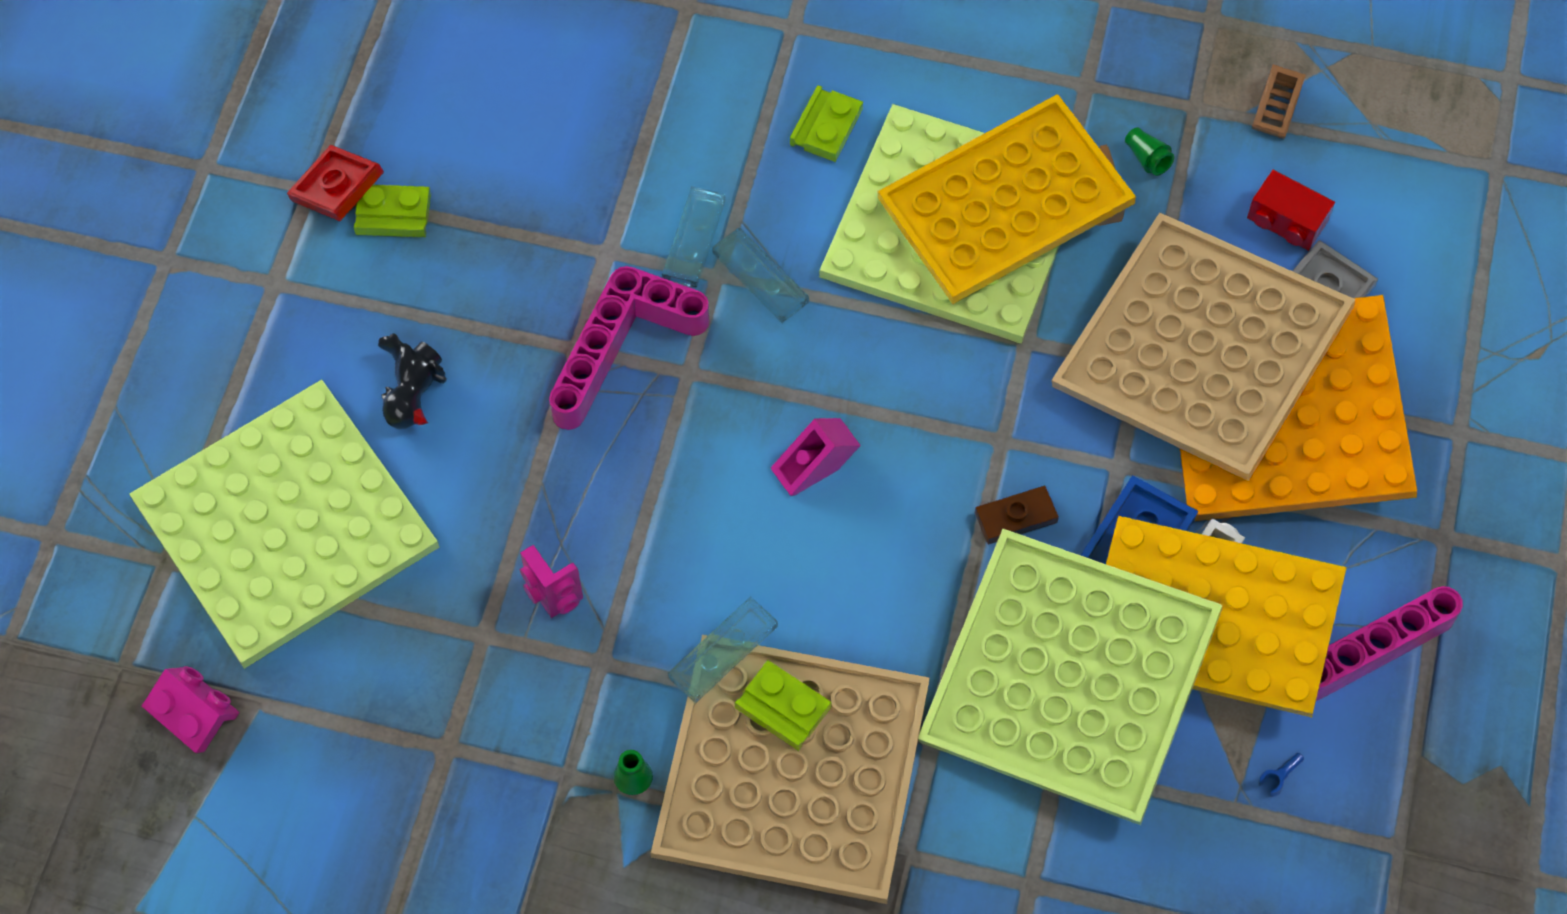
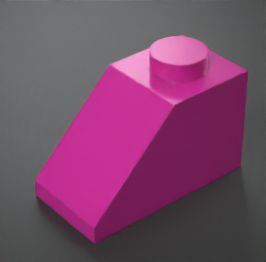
M815 418L772 465L771 470L789 495L795 496L838 471L861 445L841 418Z

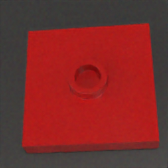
M330 145L292 186L287 195L294 203L341 221L384 171L380 164Z

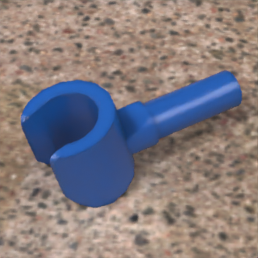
M1296 753L1277 771L1272 769L1266 770L1260 777L1259 786L1266 779L1272 778L1277 781L1278 787L1270 792V796L1279 795L1282 791L1284 780L1304 760V757L1300 753Z

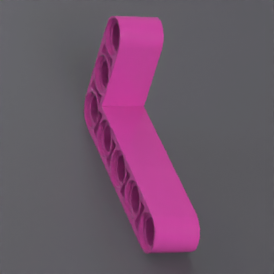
M624 266L616 269L611 274L550 393L549 400L554 423L561 429L566 430L575 429L581 425L636 317L686 335H700L706 331L710 322L707 297L698 290L633 267ZM627 287L633 288V289L630 290V291H622V290H621V289L627 288ZM658 299H664V300H666V301L663 302V303H655V302H653V301L658 300ZM689 311H698V312H699V313L696 314V315H689V314H687ZM610 316H617V317H619V318H617V319H615V320H607V319H606V318H608V317H610ZM595 345L604 346L603 348L598 350L591 349V347ZM582 374L589 375L586 379H576L577 376ZM565 404L574 405V407L567 410L560 408Z
M1441 586L1330 644L1321 677L1322 683H1320L1316 701L1449 630L1463 607V600L1460 594L1450 587ZM1434 605L1444 607L1449 614L1438 612ZM1402 622L1413 624L1417 631L1406 629ZM1377 639L1381 641L1386 648H1377L1371 643L1370 640ZM1345 656L1354 665L1346 666L1339 661L1338 657Z

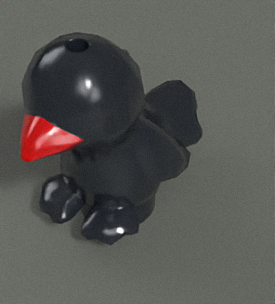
M395 333L380 338L378 346L392 354L395 359V377L398 384L395 389L385 387L386 393L381 395L383 400L382 411L386 422L396 429H406L415 424L421 426L428 424L421 409L420 399L422 393L431 385L433 380L442 384L446 382L447 378L445 377L443 367L439 365L442 362V358L431 346L422 341L412 349L407 343H402Z

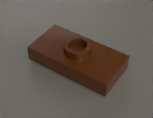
M1045 485L977 506L974 512L988 545L998 541L1002 529L1023 534L1058 523L1059 519Z

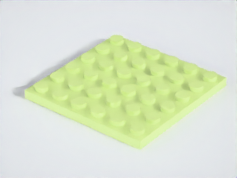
M892 104L821 265L819 277L1022 344L1060 245L952 304L879 201L877 191L984 133Z
M323 380L316 382L129 493L133 502L244 669L440 548L437 539Z
M1002 529L919 733L918 741L1141 826L1222 612V604Z

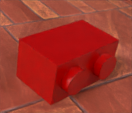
M1272 169L1252 199L1247 219L1253 221L1262 229H1268L1280 235L1290 244L1300 246L1309 251L1328 223L1335 201Z

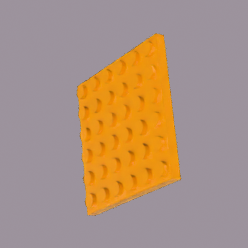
M1383 295L1354 298L1355 305L1249 481L1180 449L1186 503L1198 511L1195 521L1417 498V485Z

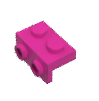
M534 545L520 552L523 567L519 570L526 582L523 587L534 604L540 602L551 618L559 613H569L578 606L580 600L583 599L579 571L574 563L553 573Z
M188 666L164 669L141 707L195 753L205 752L223 722L235 720L239 711L230 704L231 700L227 695L209 687L203 681L204 677L197 670Z

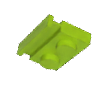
M817 85L790 136V145L793 147L795 145L804 147V151L836 162L863 110V101L833 90L827 92L822 90V86Z
M372 185L357 202L356 222L354 223L355 234L426 237V224L428 223L431 200L430 187Z
M767 660L746 687L740 699L736 700L735 709L799 751L807 737H810L831 709L832 702Z

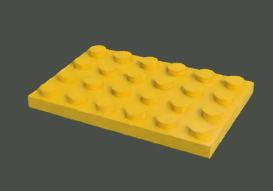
M1058 94L877 191L879 201L952 304L1132 206L1136 200L1135 194Z
M1118 516L1106 565L1222 604V612L1192 689L1312 718L1347 567Z

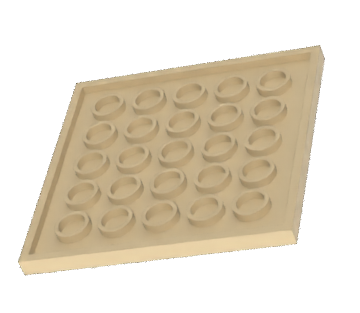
M1159 212L1051 380L1052 387L1249 481L1353 310L1355 299Z
M702 635L651 849V858L887 904L930 678ZM767 660L832 702L831 709L810 737H807L799 751L735 709L736 700L740 699L746 687Z

